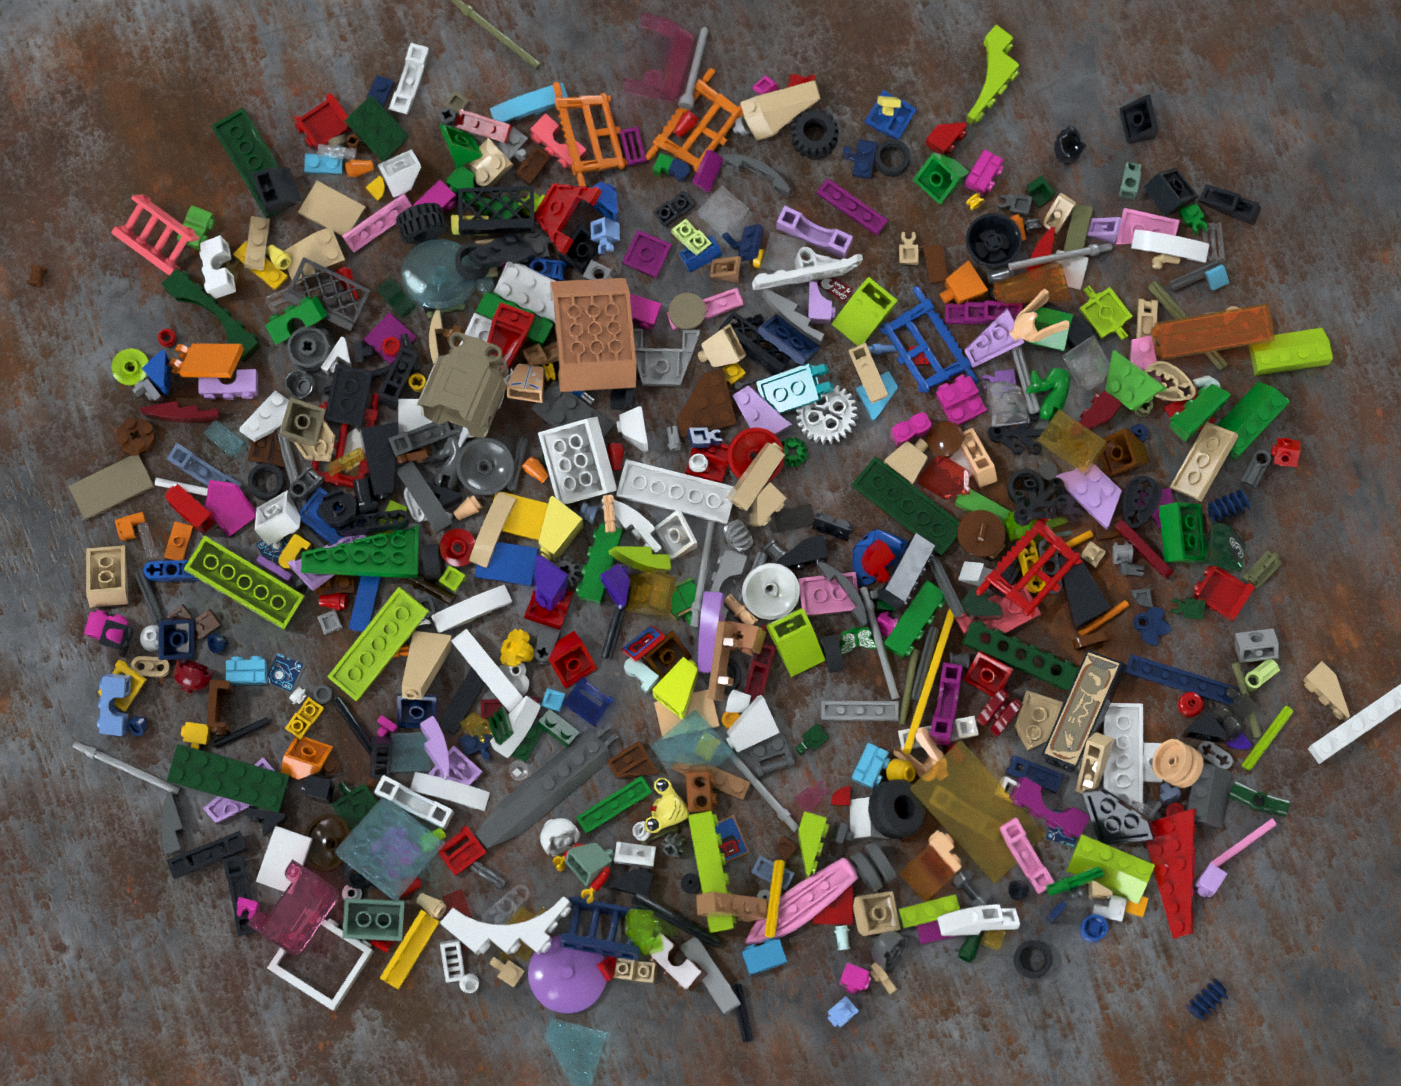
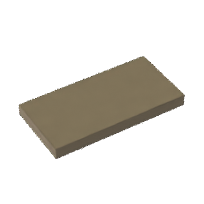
M131 455L68 487L86 521L154 488V485L140 456Z

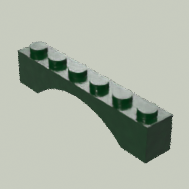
M176 268L161 283L163 289L177 302L195 304L212 313L222 323L227 335L228 344H241L244 350L240 360L245 363L260 348L257 336L252 332L248 334L244 330L245 326L238 319L234 321L231 318L232 314L225 307L221 309L217 305L219 302L212 295L208 297L204 293L205 289L199 283L194 284L190 281L192 278L184 270L181 272Z

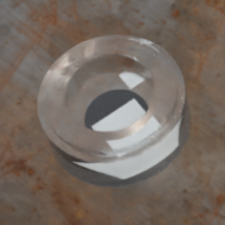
M514 761L509 766V774L514 780H523L528 775V767L523 761Z

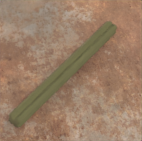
M1157 281L1149 285L1148 289L1177 322L1189 320L1188 316ZM1216 349L1203 351L1220 371L1227 367L1228 362Z

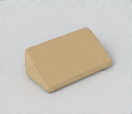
M1094 880L1088 884V899L1108 900L1113 895L1111 890Z

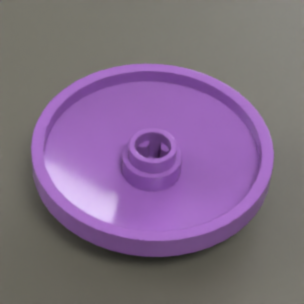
M557 935L551 938V946L545 953L542 952L539 955L534 952L528 970L529 984L535 997L548 1009L564 1014L577 1013L592 1006L604 991L607 981L597 967V964L604 960V957L600 954L560 947L561 935Z

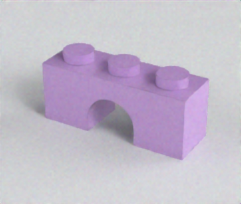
M256 369L237 370L236 380L229 385L222 384L220 378L199 377V394L205 400H215V397H223L226 400H232L234 397L252 399L253 396H258V373Z

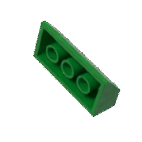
M1258 381L1217 425L1239 435L1229 452L1233 459L1237 460L1290 403L1277 389Z

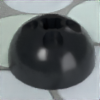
M988 213L979 216L970 224L966 233V247L970 256L978 264L988 268H999L1009 264L1016 258L1021 249L1022 236L1019 227L1012 219L1003 214Z

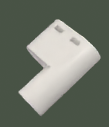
M1112 895L1108 906L1094 905L1093 915H1100L1103 918L1122 922L1126 899L1121 896Z

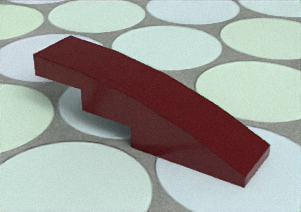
M178 401L140 408L143 416L162 421L203 423L221 420L220 412L217 408L200 411L198 405L180 407Z
M763 623L761 629L766 631L761 653H754L744 689L745 694L751 695V701H754L757 696H763L776 650V646L766 627L767 624Z

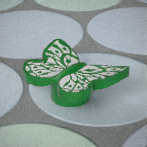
M853 627L848 631H844L840 635L842 656L858 646L876 649L875 640L871 636V629L869 627Z

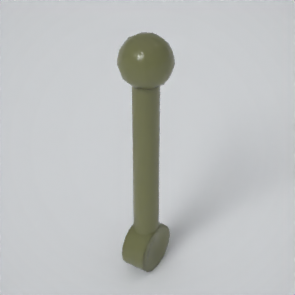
M460 303L456 307L440 310V313L443 314L456 310L464 311L465 305ZM429 311L426 315L428 318H433L435 312Z
M677 824L672 825L670 829L653 835L645 841H641V844L647 845L649 841L671 832L676 833L679 831V827Z

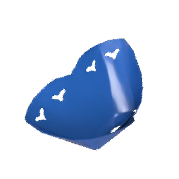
M878 529L868 532L853 548L852 568L853 572H856L858 585L864 586L875 581L874 577L865 573L862 568V556L872 543L880 539L887 544L893 554H897L896 558L884 566L886 569L887 566L895 564L903 551L900 544H905L903 546L904 549L908 541ZM863 576L869 577L868 579H864L863 581H861Z

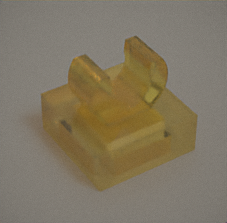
M985 930L980 944L999 951L1006 932L1001 930Z

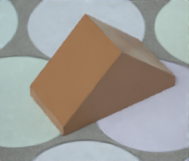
M736 256L712 260L709 278L738 283L741 257Z

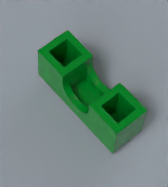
M307 296L299 301V306L295 307L293 304L284 309L285 313L280 316L277 313L268 318L270 322L264 326L276 345L288 339L296 331L293 326L294 318L301 319L305 326L309 327L328 315L317 296L313 298Z

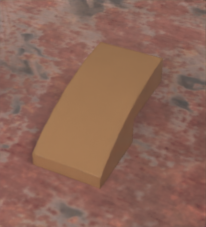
M557 341L542 348L538 343L522 350L529 365H543L559 361Z

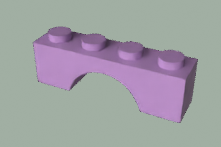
M784 206L776 224L777 230L842 259L846 257L853 241V236L838 229L832 230L820 227L806 219L802 213Z

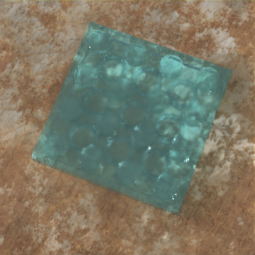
M382 797L335 850V854L394 901H397L444 847L445 842L394 802Z

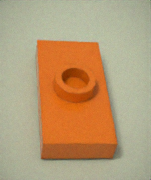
M174 522L164 559L171 561L184 560L194 529L193 526Z

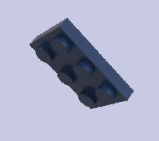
M777 314L762 324L757 331L765 340L770 341L778 350L786 353L794 362L800 365L805 364L821 348Z

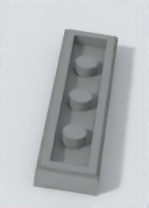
M821 701V721L899 722V701Z

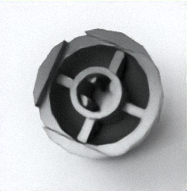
M887 931L879 936H875L871 942V956L874 963L876 962L884 971L886 969L891 971L902 960L903 956L899 955L902 950H907L908 939L894 931Z

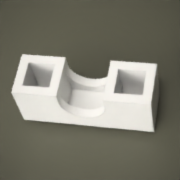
M221 236L200 243V257L203 261L202 272L205 276L206 283H204L206 292L210 293L215 299L236 292L234 275L225 267L219 269L224 262L231 260L229 244Z

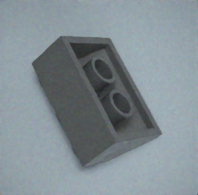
M1203 763L1202 773L1198 780L1189 786L1185 811L1196 809L1195 825L1223 829L1232 772L1215 765Z

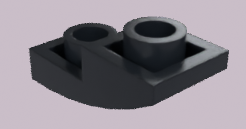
M683 190L672 200H667L653 213L663 227L685 215L696 205Z

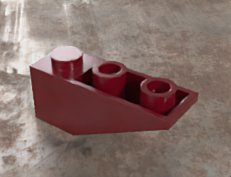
M1105 390L1101 394L1097 393L1091 401L1093 403L1091 408H1085L1080 415L1082 420L1079 424L1075 422L1070 428L1069 440L1078 438L1108 424L1121 408L1122 403Z

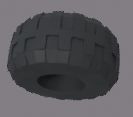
M895 779L884 782L873 790L869 798L868 813L871 823L879 833L891 839H900L915 834L922 827L926 817V803L921 791L913 783L903 779ZM895 801L899 804L901 810L900 817L894 811Z

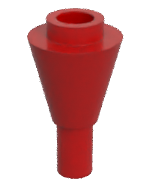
M342 267L336 271V273L353 281L351 268ZM339 281L345 290H349L345 281ZM353 290L352 292L355 297V300H358L359 297L356 293V290Z

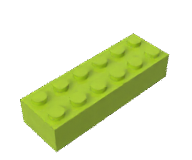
M205 535L184 568V571L282 630L285 629L304 598L303 594Z
M712 811L688 815L702 894L710 892L731 894L726 889V885L729 884L727 872L723 873L722 865H726L724 853H720L718 847L722 845L720 834H716L715 826H718L716 814L712 815ZM707 916L710 933L733 929V924L737 923L736 916Z

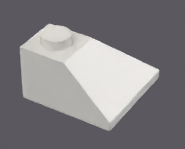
M412 149L377 164L393 197L406 194L407 191L411 190L421 168Z
M640 406L620 414V421H616L618 433L622 432L625 440L644 453H647L648 443L642 407Z

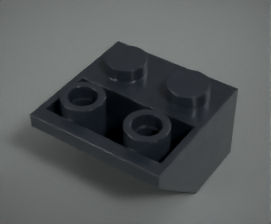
M268 168L252 174L267 215L302 203L290 168Z

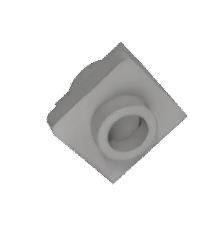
M148 379L139 381L132 390L137 397L144 393L151 402L155 400L157 404H160L164 401Z

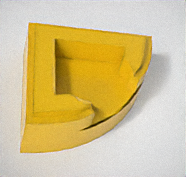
M380 175L366 186V189L378 202L383 198L385 191L384 181Z

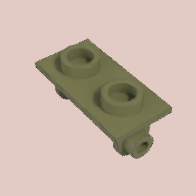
M1268 550L1242 578L1255 586L1254 589L1257 591L1282 564L1278 560V554L1275 552L1272 554Z

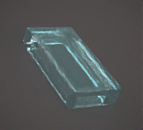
M216 419L203 433L231 458L245 445L244 442Z

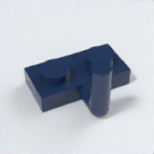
M859 139L856 154L850 153V147H844L843 159L855 161L853 177L871 179L877 142Z
M761 224L744 227L741 241L736 242L728 232H725L722 238L732 249H739L738 256L741 257V262L757 259L764 227Z
M490 726L458 738L466 757L481 752L485 762L491 760L487 748L492 747L490 740L494 736Z

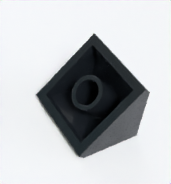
M1149 94L1119 108L1127 143L1156 138L1159 129Z
M579 223L569 237L574 240L566 255L559 252V260L566 262L569 268L584 275L590 261H595L599 255L598 247L600 243L591 240V232Z
M1209 711L1189 725L1183 731L1182 737L1220 744L1226 738V733Z

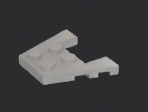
M633 329L636 366L642 385L681 387L699 339L700 330H683L682 349L643 348V329Z

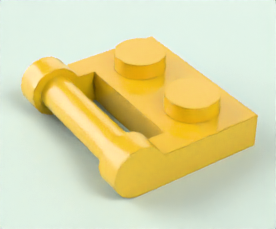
M118 660L112 674H121L123 672L131 676L130 695L124 698L116 697L115 706L126 712L147 679L131 669L125 662Z

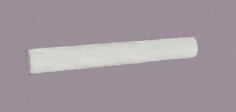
M161 478L155 479V485L170 488L179 484L186 492L207 496L208 488Z

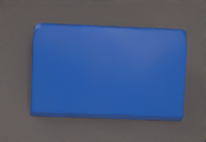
M712 236L707 238L711 245L698 255L691 252L688 248L679 252L689 272L722 256L720 247Z

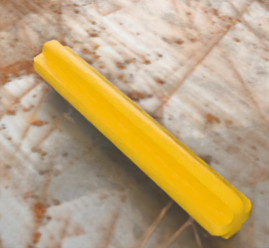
M782 860L774 861L764 933L765 937L774 938L776 933L785 862Z

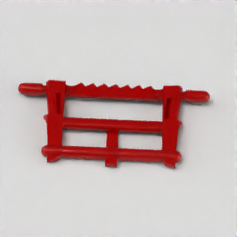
M374 393L372 396L371 409H366L364 420L367 421L366 427L374 426L379 414V409H377L379 405L377 403L378 393ZM324 402L323 405L319 404V407L327 410L328 402ZM341 424L338 442L334 441L333 449H337L333 472L318 471L320 461L312 460L311 466L320 477L323 476L325 478V483L333 484L337 487L342 485L354 488L353 480L364 479L368 473L362 448L357 477L340 474L349 425Z
M1038 519L1032 526V529L1026 531L1025 536H1021L1020 541H1016V546H1012L1011 551H1007L1006 557H1002V562L997 563V568L984 578L986 581H983L976 589V594L981 596L992 584L1006 595L1005 598H1008L1020 607L1025 616L1031 615L1033 617L1036 606L1040 604L1051 590L1056 593L1061 587L1057 583L1074 564L1078 565L1082 562L1080 559L1081 555L1078 552L1074 553L1061 537H1058L1049 528L1046 522L1050 519ZM1037 534L1041 535L1051 546L1019 582L1012 587L1000 575ZM1058 551L1068 561L1051 578L1040 569ZM1036 575L1046 585L1029 603L1019 592Z

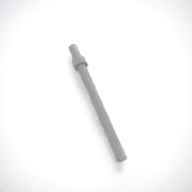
M1092 244L1087 248L1012 262L1008 264V267L1011 271L1085 255L1095 256L1099 255L1100 252L1112 250V244Z
M708 521L696 595L691 606L692 618L690 625L692 627H698L715 529L714 521Z
M867 586L859 589L863 605L868 616L892 700L897 699L899 695L874 613L875 606L870 599Z
M722 740L719 747L777 812L778 818L782 822L784 821L793 832H796L799 826L790 817V812L786 808L783 809L736 753L730 749L729 745Z
M75 741L73 744L74 749L85 753L87 757L99 759L160 788L171 791L176 795H179L181 788L104 754L94 746H87L78 741Z

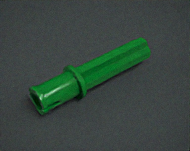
M1096 867L1068 878L1062 877L1060 881L1047 884L1046 889L1049 896L1052 897L1064 891L1069 892L1070 889L1092 880L1102 878L1104 872L1101 867Z

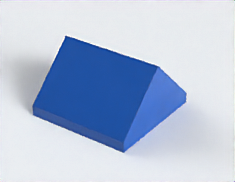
M161 350L142 367V370L147 378L166 397H170L171 367L168 366L170 357L165 350Z

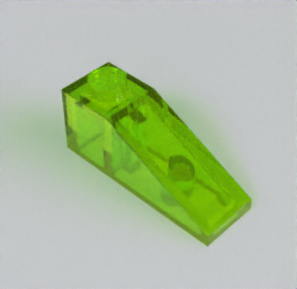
M1015 511L1008 513V517L1003 519L1009 540L1013 541L1021 538V536H1025V532L1030 531L1038 519H1032L1030 524L1020 526L1013 518ZM1055 517L1046 522L1049 528H1054L1068 521L1066 518Z

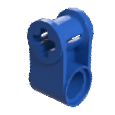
M536 258L530 264V269L532 270L536 266H542L543 270L538 273L555 281L565 280L563 274L564 268L567 267L566 262Z

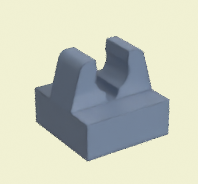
M1167 782L1160 785V792L1162 793L1160 794V803L1163 808L1181 799V792L1177 786L1171 789Z

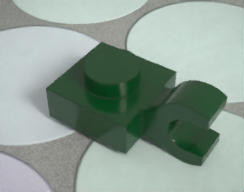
M816 723L802 735L805 741L801 742L795 750L799 755L803 754L810 747L815 751L829 737Z

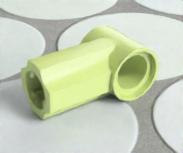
M1265 660L1244 677L1248 692L1255 691L1280 671L1274 660ZM1248 678L1255 679L1256 685H1251L1248 682Z

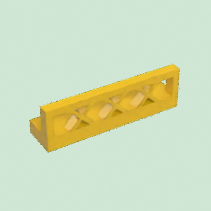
M421 910L380 979L399 990L440 922Z

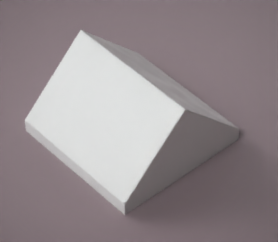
M677 509L655 526L656 533L667 554L670 555L671 561L697 549V541L680 509Z
M870 797L850 800V832L854 833L853 839H889V837L879 833L870 821L868 813Z

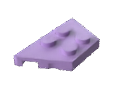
M1096 465L1056 475V477L1063 480L1065 484L1064 489L1107 530L1122 490Z

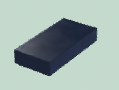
M1060 901L1046 916V920L1051 924L1066 908L1067 904L1064 901Z

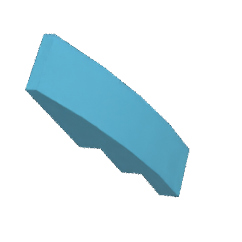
M560 83L562 97H568L564 84ZM553 85L521 95L490 108L493 119L508 123L514 119L516 121L521 120L532 114L538 115L555 107L554 99L556 96Z

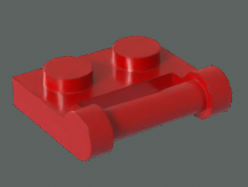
M466 825L461 828V832L441 847L439 845L435 848L455 877L487 853ZM465 837L469 838L470 841L450 856L446 855L445 852Z

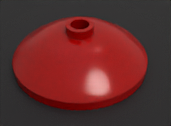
M758 427L748 428L738 433L731 441L727 454L728 464L732 473L740 479L753 462L751 453L755 452L758 455L766 443H776L782 448L781 452L784 453V448L779 438L771 431ZM784 457L767 482L773 480L779 474L784 464Z

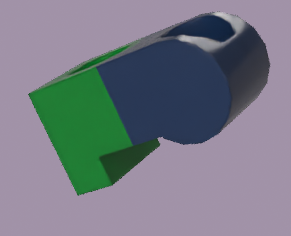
M659 153L653 168V175L661 177V174L664 173L674 177L679 182L686 181L690 174L687 163Z

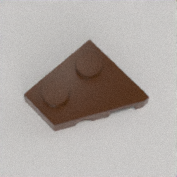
M276 430L256 442L252 440L248 461L260 464L271 463L279 468H284L285 463Z

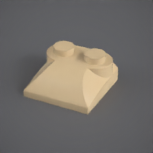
M488 138L479 147L483 154L482 157L464 164L469 171L475 174V181L482 187H492L514 165L497 145Z
M893 891L855 897L853 909L857 929L862 936L901 930Z

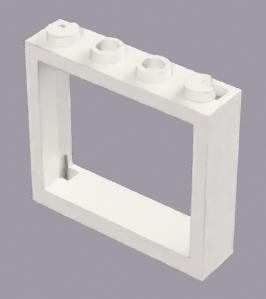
M306 908L267 968L335 1012L374 951L370 949L372 945L363 939L361 942L356 939H344L362 950L363 954L333 1000L321 994L278 966L309 917L343 938V931L337 928L339 926L338 923L330 918L328 921L321 918L322 913L314 908L311 911Z

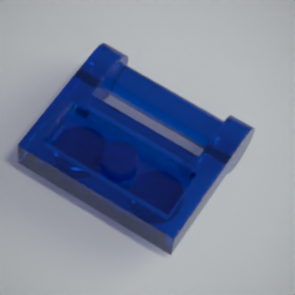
M582 677L562 705L594 727L614 699L611 696L607 697L589 684L586 678ZM583 688L603 702V704L599 707L579 691Z

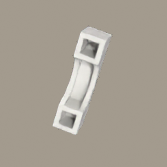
M384 775L374 791L376 796L446 830L454 815L452 809L427 799Z

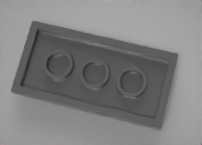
M556 380L544 392L543 403L536 402L531 408V411L554 428L592 417H598L603 439L614 428L610 421L572 392H560L559 383Z

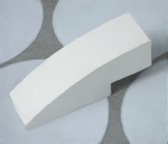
M525 696L508 714L514 734L502 745H498L493 737L490 743L494 750L508 758L532 726L541 707L540 704Z

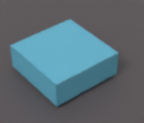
M1223 265L1205 272L1212 291L1229 283Z
M547 688L541 707L560 713L566 694Z

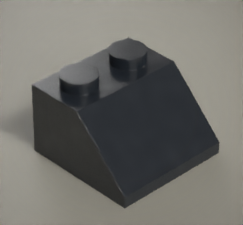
M1177 167L1159 172L1144 186L1148 196L1156 202L1158 209L1165 216L1176 213L1199 197Z

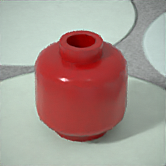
M1187 692L1178 699L1177 710L1182 717L1192 719L1201 713L1203 701L1198 694Z

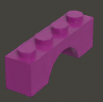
M943 663L938 702L930 732V737L936 744L950 746L963 677L962 665Z
M1026 777L1018 779L1008 797L1013 800V805L1021 809L1023 807L1026 808L1031 816L1037 819L1041 817L1046 820V825L1054 829L1056 827L1062 830V834L1070 839L1072 837H1080L1090 819V816L1075 807H1068L1060 813L1050 811L1042 801L1041 786Z

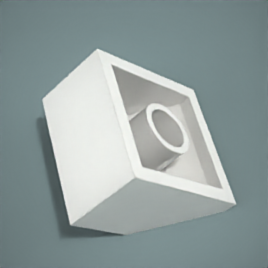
M288 490L256 509L255 531L267 545L279 542L284 536L296 532L300 527V515Z

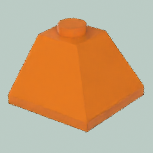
M295 736L284 754L280 773L290 775V778L299 780L319 772L333 750V746L307 737L299 739Z

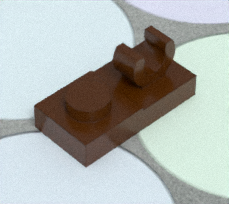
M334 575L316 588V596L339 592L355 594L354 575Z

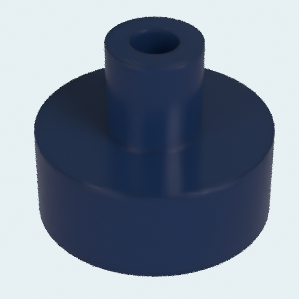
M1135 424L1130 428V431L1142 443L1146 441L1148 430L1144 425Z
M219 633L208 636V647L214 654L222 652L225 645L228 644L227 638H223Z
M133 716L127 722L128 730L135 736L143 735L147 731V719L143 716Z

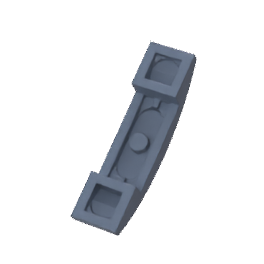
M176 443L167 457L168 461L207 487L209 480L234 483L239 488L242 485L227 474H223L178 443Z

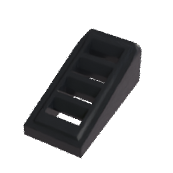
M372 737L370 778H382L383 775L390 778L393 751L391 737ZM377 752H386V754H377ZM376 760H386V762H376ZM375 768H386V770H375Z

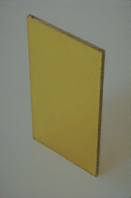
M961 740L909 788L993 883L998 882L1017 863L999 827L1016 817L1032 847L1045 836L1023 809L1012 804L1013 800L1008 798L1010 796L1008 792Z

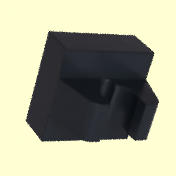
M364 340L354 343L356 362L365 361L367 359L366 355H373L375 353L374 345L365 346Z

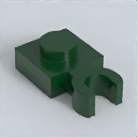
M1186 597L1184 603L1178 598L1172 599V602L1177 603L1179 607L1177 609L1171 608V613L1177 614L1182 611L1185 618L1203 620L1205 600Z

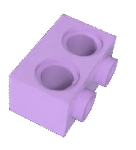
M1210 863L1205 867L1194 884L1195 892L1201 897L1206 898L1207 896L1210 898L1215 894L1227 873Z

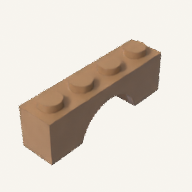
M720 892L696 895L697 915L708 917L737 916L738 921L746 922L767 919L766 899Z

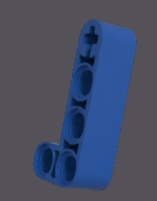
M189 560L151 561L146 563L143 568L145 576L151 582L201 581L184 571ZM176 567L177 572L174 575H169V569ZM153 568H155L157 571L154 572V575H151L150 572H153Z

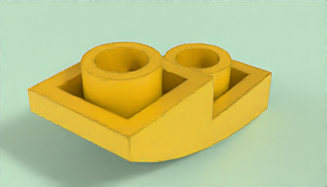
M308 697L285 729L299 739H302L325 708Z

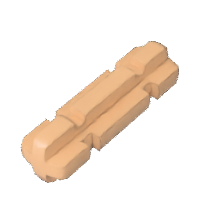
M604 495L605 531L612 533L616 531L614 523L613 495Z

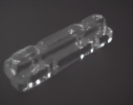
M142 522L137 527L141 533L140 537L146 550L145 554L147 559H154L157 557L151 533L149 532L150 529L147 522Z

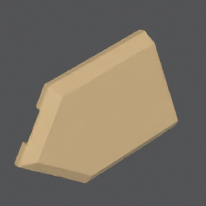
M323 419L315 446L296 442L294 444L306 460L331 462L335 434Z
M1026 690L1022 702L1024 705L1019 711L1015 729L1028 751L1047 742L1063 702Z

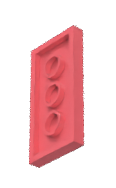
M1025 586L1019 593L1030 603L1033 598ZM996 594L965 610L961 617L957 616L954 618L963 634H965L969 623L976 620L985 623L988 629L993 630V628H996L1006 634L1040 616L1041 612L1036 606L1033 617L1031 615L1025 616L1023 610L1008 598H1002ZM981 634L980 640L982 643L987 644L989 637L987 634Z

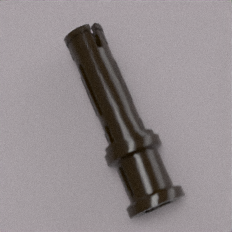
M422 573L418 574L417 578H399L401 582L405 581L411 584L414 589H421L449 606L453 604L456 598L455 594L446 591L431 581H427Z

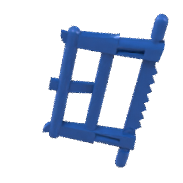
M915 286L913 292L921 303L909 312L905 310L902 315L889 324L887 322L883 323L882 329H879L881 333L887 334L900 354V357L897 358L899 364L905 363L919 384V393L922 391L928 393L931 387L948 381L950 377L966 371L967 376H971L974 384H978L979 379L971 369L972 364L962 355V348H958V343L954 342L951 331H947V325H943V319H939V313H935L933 310L934 306L930 299H926L921 289ZM924 314L929 316L957 362L945 369L941 367L912 322ZM905 325L919 345L909 352L905 350L894 331ZM921 352L925 354L936 374L924 380L912 361V358Z

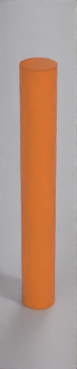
M1124 600L1078 631L1079 636L1088 635L1128 608V602Z

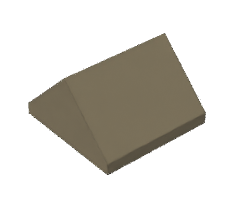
M290 397L279 434L291 442L315 446L326 409Z

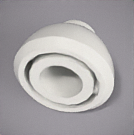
M157 625L147 626L140 634L141 645L147 651H158L159 626Z

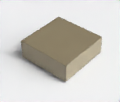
M453 91L444 104V108L451 107L458 116L460 109L465 110L470 100Z

